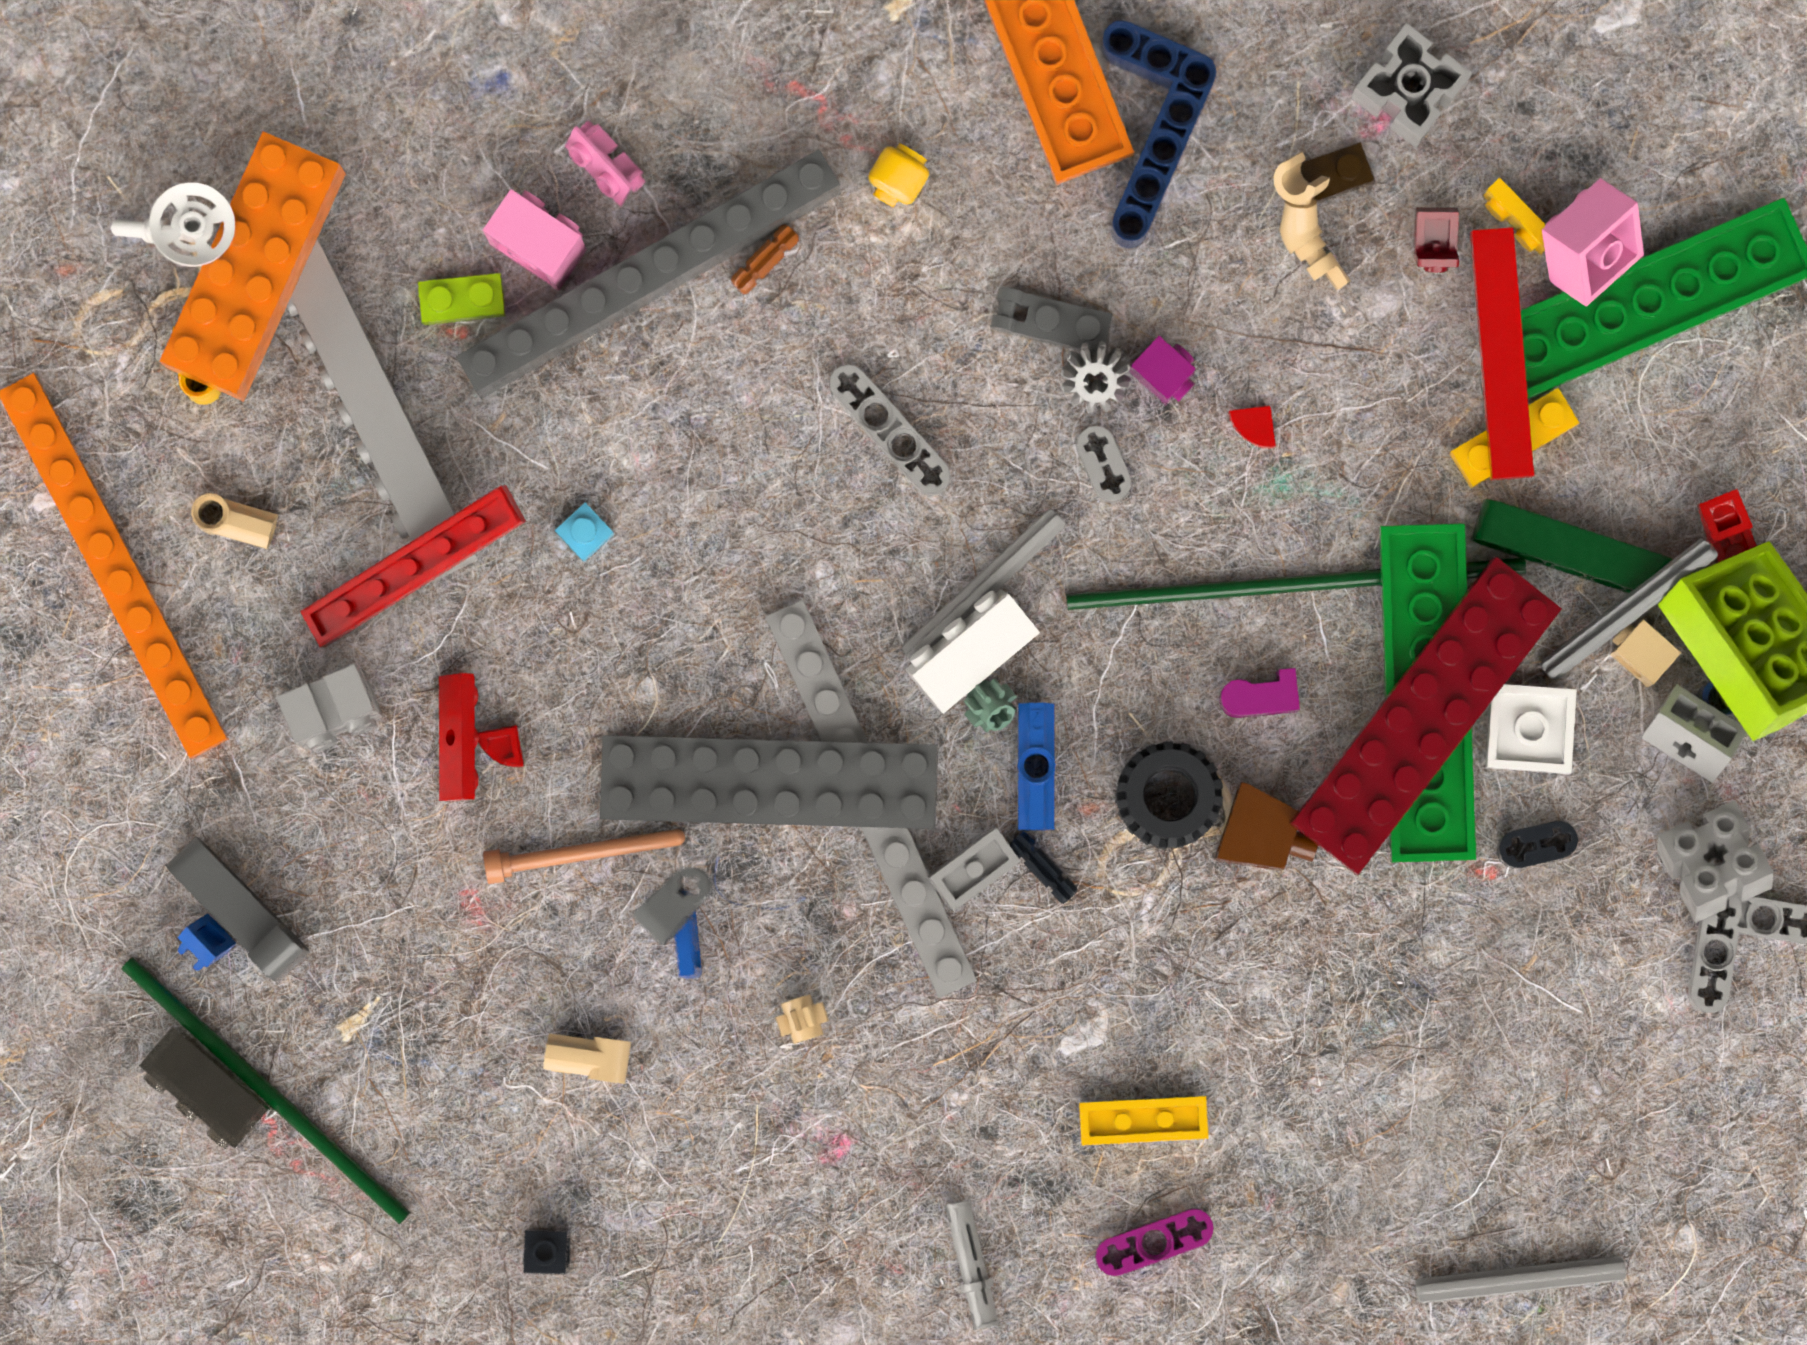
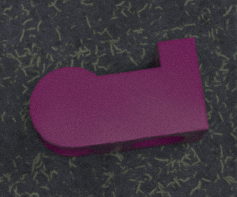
M1296 668L1278 670L1276 672V682L1251 684L1241 679L1230 681L1224 686L1219 695L1221 710L1232 718L1297 713L1300 710Z

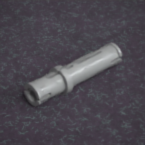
M970 1199L945 1205L944 1208L947 1212L963 1284L959 1285L961 1294L966 1293L973 1330H979L999 1325L1000 1321L997 1317L991 1292L994 1282L993 1278H988Z

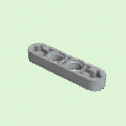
M842 365L835 369L830 378V390L836 401L920 493L933 497L945 492L950 483V470L942 458L861 369L853 365ZM843 375L848 379L854 375L858 378L856 388L863 397L867 390L874 394L864 399L857 410H854L851 406L857 403V398L848 390L843 394L838 391L841 387L839 378ZM872 404L882 405L888 411V419L881 426H870L864 419L865 410ZM899 435H908L916 443V449L909 457H899L892 450V442ZM923 451L929 455V457L923 459V463L928 469L933 471L938 467L942 471L939 475L941 484L937 487L932 483L927 486L922 484L924 473L917 465L913 472H910L906 467L916 462Z

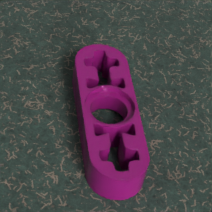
M1187 1209L1104 1239L1097 1246L1095 1251L1096 1264L1105 1274L1120 1276L1208 1243L1214 1231L1213 1222L1209 1215L1202 1210ZM1190 1216H1194L1198 1222H1205L1206 1228L1200 1231V1239L1194 1240L1190 1234L1178 1237L1182 1246L1174 1249L1173 1236L1166 1227V1224L1174 1222L1175 1230H1179L1188 1225L1187 1218ZM1150 1230H1159L1166 1237V1247L1157 1255L1148 1254L1142 1247V1238ZM1135 1236V1247L1143 1258L1142 1261L1134 1263V1256L1131 1254L1121 1259L1122 1266L1114 1269L1111 1263L1104 1264L1102 1257L1108 1254V1246L1114 1244L1117 1250L1129 1248L1130 1245L1126 1239Z

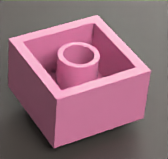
M1601 178L1590 188L1582 190L1572 204L1559 215L1553 216L1542 229L1549 281L1584 306H1588L1644 256L1638 202Z
M510 189L482 231L492 247L559 291L587 251L582 240L583 234L578 231L580 227L560 213L556 219L549 215V212L544 208L545 203L530 192L524 190L522 195H519Z

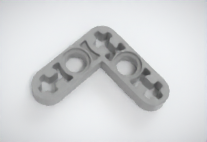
M1737 894L1727 897L1726 907L1732 909V915L1724 917L1721 930L1730 929L1729 937L1722 934L1707 935V926L1717 928V914L1699 921L1688 988V999L1691 1005L1697 1011L1715 1013L1722 1010L1727 1004L1739 934L1796 944H1807V933L1805 937L1801 936L1800 928L1785 926V935L1779 933L1784 922L1783 909L1789 910L1786 916L1787 919L1798 920L1803 919L1804 913L1807 914L1806 905L1752 897L1741 902ZM1766 906L1772 910L1775 921L1770 929L1760 930L1754 926L1752 914L1757 907ZM1712 940L1721 942L1726 948L1725 960L1718 965L1709 963L1704 956L1705 945ZM1701 968L1708 971H1724L1723 979L1719 977H1714L1712 988L1714 991L1719 992L1718 1000H1711L1709 1006L1704 1005L1705 999L1698 996V990L1706 988L1709 975L1700 976Z

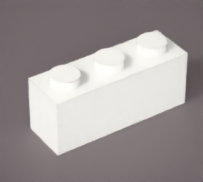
M1001 589L997 593L990 591L983 595L974 604L976 610L965 620L958 618L951 622L942 631L944 637L932 647L930 645L923 646L909 660L912 664L905 671L935 708L943 714L1040 633L1013 598Z

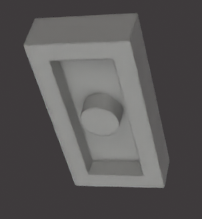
M992 827L929 874L927 878L949 909L955 911L1021 861L996 827Z

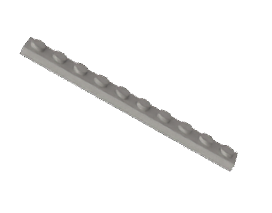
M802 599L765 616L821 741L868 743L804 600ZM861 827L938 998L976 982L977 979L934 886L927 878L929 874L908 828Z

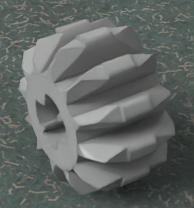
M1103 341L1098 343L1097 351L1093 352L1088 343H1083L1081 345L1082 356L1071 351L1067 357L1071 365L1061 368V376L1068 379L1062 384L1063 392L1074 393L1071 399V403L1074 406L1080 405L1086 400L1087 412L1089 413L1094 411L1095 403H1101L1102 409L1108 412L1111 410L1110 398L1122 403L1125 399V394L1121 389L1131 387V378L1124 375L1130 371V363L1128 361H1118L1121 356V350L1118 348L1106 354V343ZM1099 372L1104 373L1103 382L1100 379H1095L1093 382L1089 381V373L1094 376L1099 374Z

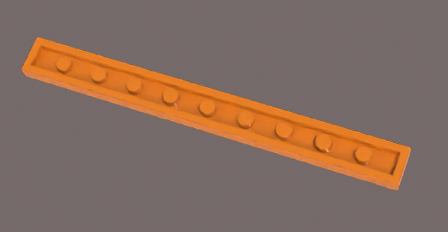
M32 373L0 390L2 404L189 758L193 759L229 740L39 378L35 373Z

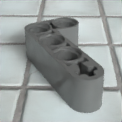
M195 836L166 865L171 874L249 952L247 955L251 961L271 980L280 982L310 953L305 944L199 837Z

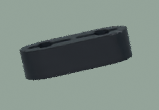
M1554 821L1509 832L1499 840L1497 855L1505 866L1512 869L1563 859L1575 851L1578 844V836L1575 829L1569 823L1563 821ZM1554 828L1558 829L1559 834H1567L1569 842L1562 845V852H1558L1556 846L1541 847L1540 840L1552 837V829ZM1512 838H1517L1519 844L1533 842L1535 849L1524 852L1520 862H1517L1514 855L1507 856L1506 848L1512 845Z

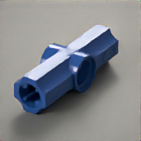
M1018 703V830H1054L1055 704ZM1036 755L1046 760L1048 764L1046 775L1041 778H1032L1026 773L1024 763L1029 757Z

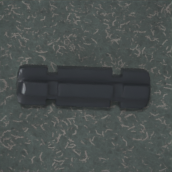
M1020 833L1010 843L1012 850L1019 859L1022 857L1025 860V866L1046 888L1049 886L1053 890L1051 893L1060 903L1068 902L1077 893V886L1068 877L1065 879L1061 875L1063 871L1041 848L1037 849L1034 846L1036 842L1027 833Z

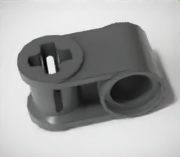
M689 866L680 868L660 888L650 894L631 916L663 946L707 900L712 889L711 879L700 868ZM697 876L700 880L696 885L700 891L697 896L694 894L684 896L682 891L685 885L681 880L683 877L693 879Z

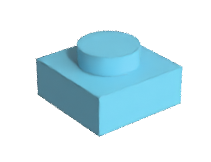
M586 502L555 530L583 562L589 559L614 535V532Z

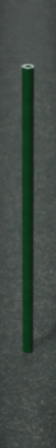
M1525 558L1500 559L1519 575L1526 574ZM1491 560L1466 562L1467 579L1478 578ZM1380 569L1069 593L1066 594L1067 610L1381 586Z

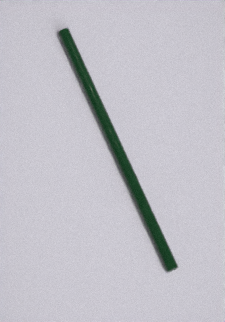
M132 957L121 968L124 973L400 1225L411 1212L137 960Z

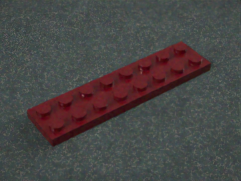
M1498 557L1492 558L1289 824L1354 875H1359L1562 608Z

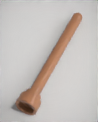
M674 829L511 856L509 852L501 853L500 849L483 851L488 885L505 882L506 877H513L512 872L679 846L684 843L685 834L682 830Z

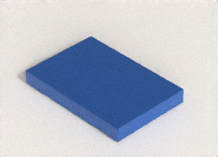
M686 889L682 891L684 896L691 894ZM695 911L689 917L687 923L675 934L679 977L684 979L701 978L702 975Z

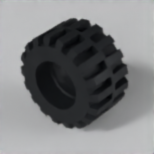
M1164 741L1156 745L1154 743L1136 753L1124 767L1119 776L1117 792L1115 794L1119 810L1118 814L1127 826L1126 829L1132 835L1137 836L1140 839L1139 841L1147 845H1154L1156 848L1176 849L1200 839L1216 822L1223 803L1222 780L1217 775V768L1214 763H1210L1205 757L1206 754L1202 751H1197L1191 748V745L1183 742L1177 744L1173 743V741ZM1171 770L1179 772L1190 781L1193 787V805L1188 813L1179 819H1160L1153 815L1146 806L1144 799L1146 784L1152 776L1161 771Z

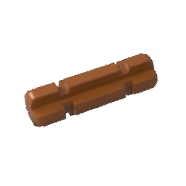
M786 224L781 225L773 234L774 239L772 241L768 239L745 262L747 266L744 269L740 267L731 277V283L738 291L744 295L748 294L757 285L756 280L758 278L762 280L784 257L785 250L790 251L799 242L798 234Z

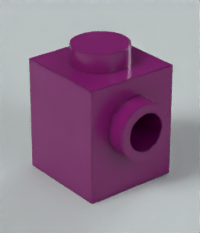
M1158 336L1131 365L1129 373L1163 404L1167 405L1172 398L1180 402L1193 388L1195 383L1191 378L1196 368L1191 365L1194 358L1182 346L1176 343L1172 347L1161 336Z

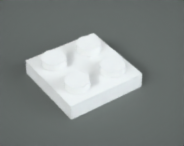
M1504 684L1489 704L1485 768L1571 774L1577 689Z

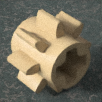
M811 994L781 1004L784 1015L775 1017L781 1036L791 1034L793 1044L824 1034L821 1023L827 1022L829 1019L823 1002L814 1004Z

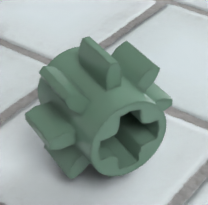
M996 679L991 681L984 680L967 694V699L964 702L969 707V710L964 715L974 727L981 726L985 732L1001 730L1009 725L1014 717V712L1017 709L1011 702L1017 696L1007 684L1000 685Z

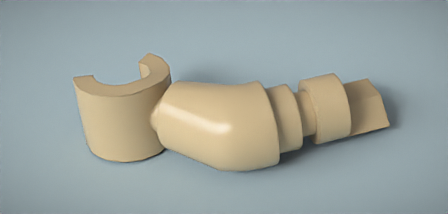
M1303 151L1282 162L1274 173V186L1278 194L1285 200L1279 229L1289 253L1295 252L1301 262L1307 261L1309 267L1306 270L1314 281L1325 274L1335 290L1338 291L1351 282V280L1332 252L1326 254L1323 249L1326 244L1320 236L1323 231L1318 225L1317 202L1313 198L1325 190L1330 178L1320 176L1311 183L1307 182L1301 174V164L1306 160Z

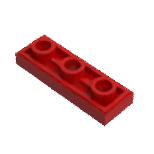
M473 673L439 676V801L454 802L474 800L475 790L479 782L478 773L475 769V748L478 744V731L475 727V706L478 701V690L475 686V676Z

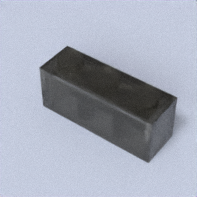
M172 1027L139 1065L147 1072L143 1079L161 1094L165 1090L170 1092L179 1100L175 1107L193 1122L197 1117L210 1127L206 1134L223 1149H226L229 1145L234 1149L241 1148L274 1110L180 1027Z

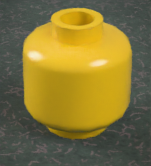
M901 143L896 148L893 146L885 147L868 175L869 182L876 187L872 195L893 208L897 201L908 205L913 203L929 177V170L924 166L927 159Z

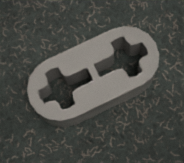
M1101 426L1086 428L1078 437L1077 452L1097 497L1107 503L1120 502L1130 491L1131 478L1114 437L1109 430ZM1095 435L1097 440L1105 439L1107 442L1102 448L1105 461L1099 463L1094 451L1086 452L1084 449L1089 444V436ZM1107 466L1114 478L1121 477L1123 479V483L1119 485L1118 494L1113 495L1110 489L1103 491L1101 485L1106 480L1102 469Z

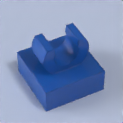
M208 913L187 926L177 937L182 942L178 952L182 955L190 950L197 957L198 962L193 966L196 971L203 967L207 968L228 954L236 945V942Z

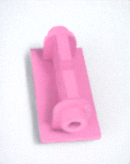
M587 121L580 129L577 126L574 127L565 145L571 159L579 167H584L596 180L600 191L605 196L612 198L621 207L630 190L636 192L646 182L641 177L643 174L642 170L624 152L613 160L608 156L616 150L618 145L599 124L593 125L591 121Z

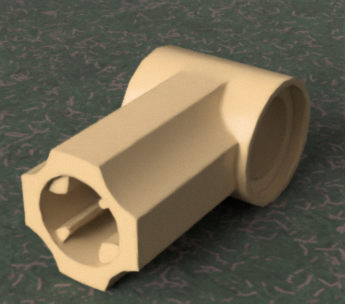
M212 493L198 497L193 503L191 510L193 521L203 532L210 535L223 536L267 550L273 539L278 514L227 500ZM210 504H218L223 509L221 520L213 525L203 523L201 518L203 509Z
M549 1033L544 1056V1069L567 1074L588 1075V1079L625 1084L631 1042L594 1037L592 1040Z

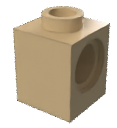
M1643 619L1635 626L1628 625L1615 635L1612 642L1617 646L1609 655L1641 683L1649 687L1655 684L1681 652Z

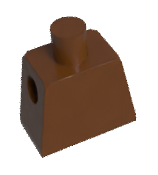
M1241 782L1238 785L1214 860L1223 863L1282 871L1285 869L1289 855L1312 862L1318 846L1289 824L1298 810L1247 783Z

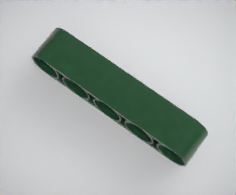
M1483 499L1471 537L1473 542L1519 558H1525V560L1628 594L1673 560L1667 556L1491 499Z

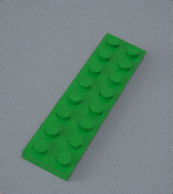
M1785 197L1639 259L1588 306H1584L1563 292L1521 310L1528 399L1806 280L1807 246Z
M1465 524L1379 527L1385 698L1467 592ZM1472 727L1390 833V863L1476 860Z

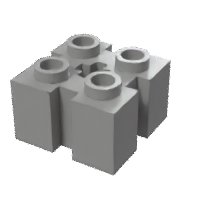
M1406 23L1388 45L1381 58L1387 65L1382 67L1379 63L1375 62L1355 87L1351 99L1376 118L1384 110L1394 118L1390 129L1417 148L1436 124L1442 113L1436 106L1439 104L1447 110L1467 85L1473 73L1447 53L1440 61L1429 53L1433 43ZM1412 80L1416 81L1419 84L1416 89L1418 92L1407 91L1402 81L1406 84Z
M356 664L347 666L324 676L323 679L311 684H305L276 697L295 744L302 745L305 749H314L315 753L338 744L336 737L341 733L348 731V733H353L354 736L376 728L375 720L384 717L366 672Z
M1735 800L1705 813L1703 826L1693 830L1690 822L1687 821L1658 835L1657 852L1672 880L1679 876L1683 877L1681 878L1680 896L1695 923L1725 910L1727 897L1737 894L1740 901L1743 902L1772 889L1774 871L1759 844L1748 847L1750 827ZM1710 858H1718L1722 860V864L1717 866L1715 865L1714 860L1710 863L1707 862Z

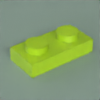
M501 273L418 282L421 321L423 325L506 317Z

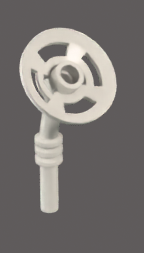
M183 183L169 188L159 196L152 207L149 219L144 222L116 219L112 223L111 230L116 236L143 238L147 243H154L163 256L177 264L202 266L215 261L226 252L233 240L235 218L230 204L217 190L200 183ZM187 196L203 197L211 201L216 207L211 210L203 203L187 201ZM172 203L177 212L174 214L171 222L161 220L164 210ZM189 209L199 210L203 212L206 216L203 218L202 215H200L197 212H189ZM224 222L223 236L218 245L212 249L207 242L213 234V224ZM180 240H185L187 242H195V245H188L181 242ZM173 243L181 250L197 252V256L179 254L168 245Z

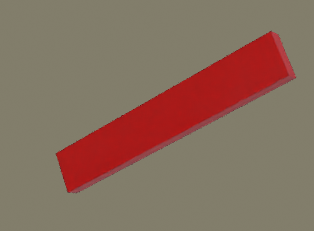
M1514 227L1472 230L1470 238L1490 479L1532 478L1534 476Z
M500 485L301 610L300 613L319 647H326L527 521L507 485Z

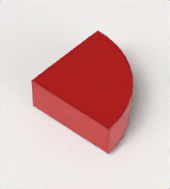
M1271 405L1229 410L1230 422L1241 437L1257 447L1275 449L1276 443Z
M517 725L478 732V743L491 759L508 767H525Z

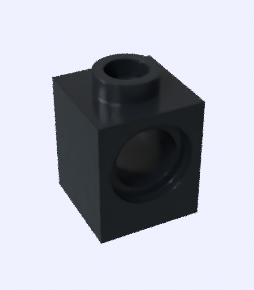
M532 1228L525 1230L523 1273L568 1274L570 1272L571 1230Z

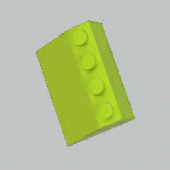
M1770 541L1681 578L1658 604L1659 608L1752 741L1782 729L1807 714V593Z

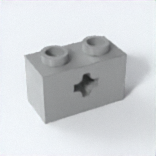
M1676 684L1657 710L1641 738L1713 783L1732 759L1747 732L1741 724Z

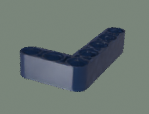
M1121 20L1111 23L1104 31L1101 50L1106 61L1169 89L1112 221L1111 235L1114 241L1121 247L1135 248L1144 242L1211 93L1217 71L1214 62L1208 56L1131 22ZM1123 35L1129 38L1132 46L1127 51L1119 52L1111 47L1109 41L1114 36ZM1153 52H1163L1168 56L1170 63L1164 68H1155L1150 65L1147 57ZM1191 68H1200L1205 71L1208 80L1203 84L1195 85L1188 81L1185 73ZM1176 105L1185 106L1191 112V118L1186 122H1176L1169 115L1170 108ZM1157 143H1168L1174 149L1175 155L1168 160L1158 159L1153 154V146ZM1142 180H1150L1158 187V193L1150 198L1142 197L1136 191L1135 186ZM1127 217L1135 218L1141 224L1142 230L1136 235H1126L1120 230L1119 222Z

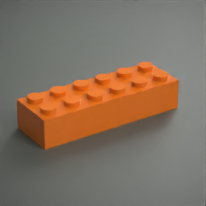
M262 131L230 203L235 218L233 240L221 257L209 264L202 265L159 360L167 369L243 402L245 401L346 175L339 163ZM224 222L221 223L211 245L212 249L218 245L223 236Z

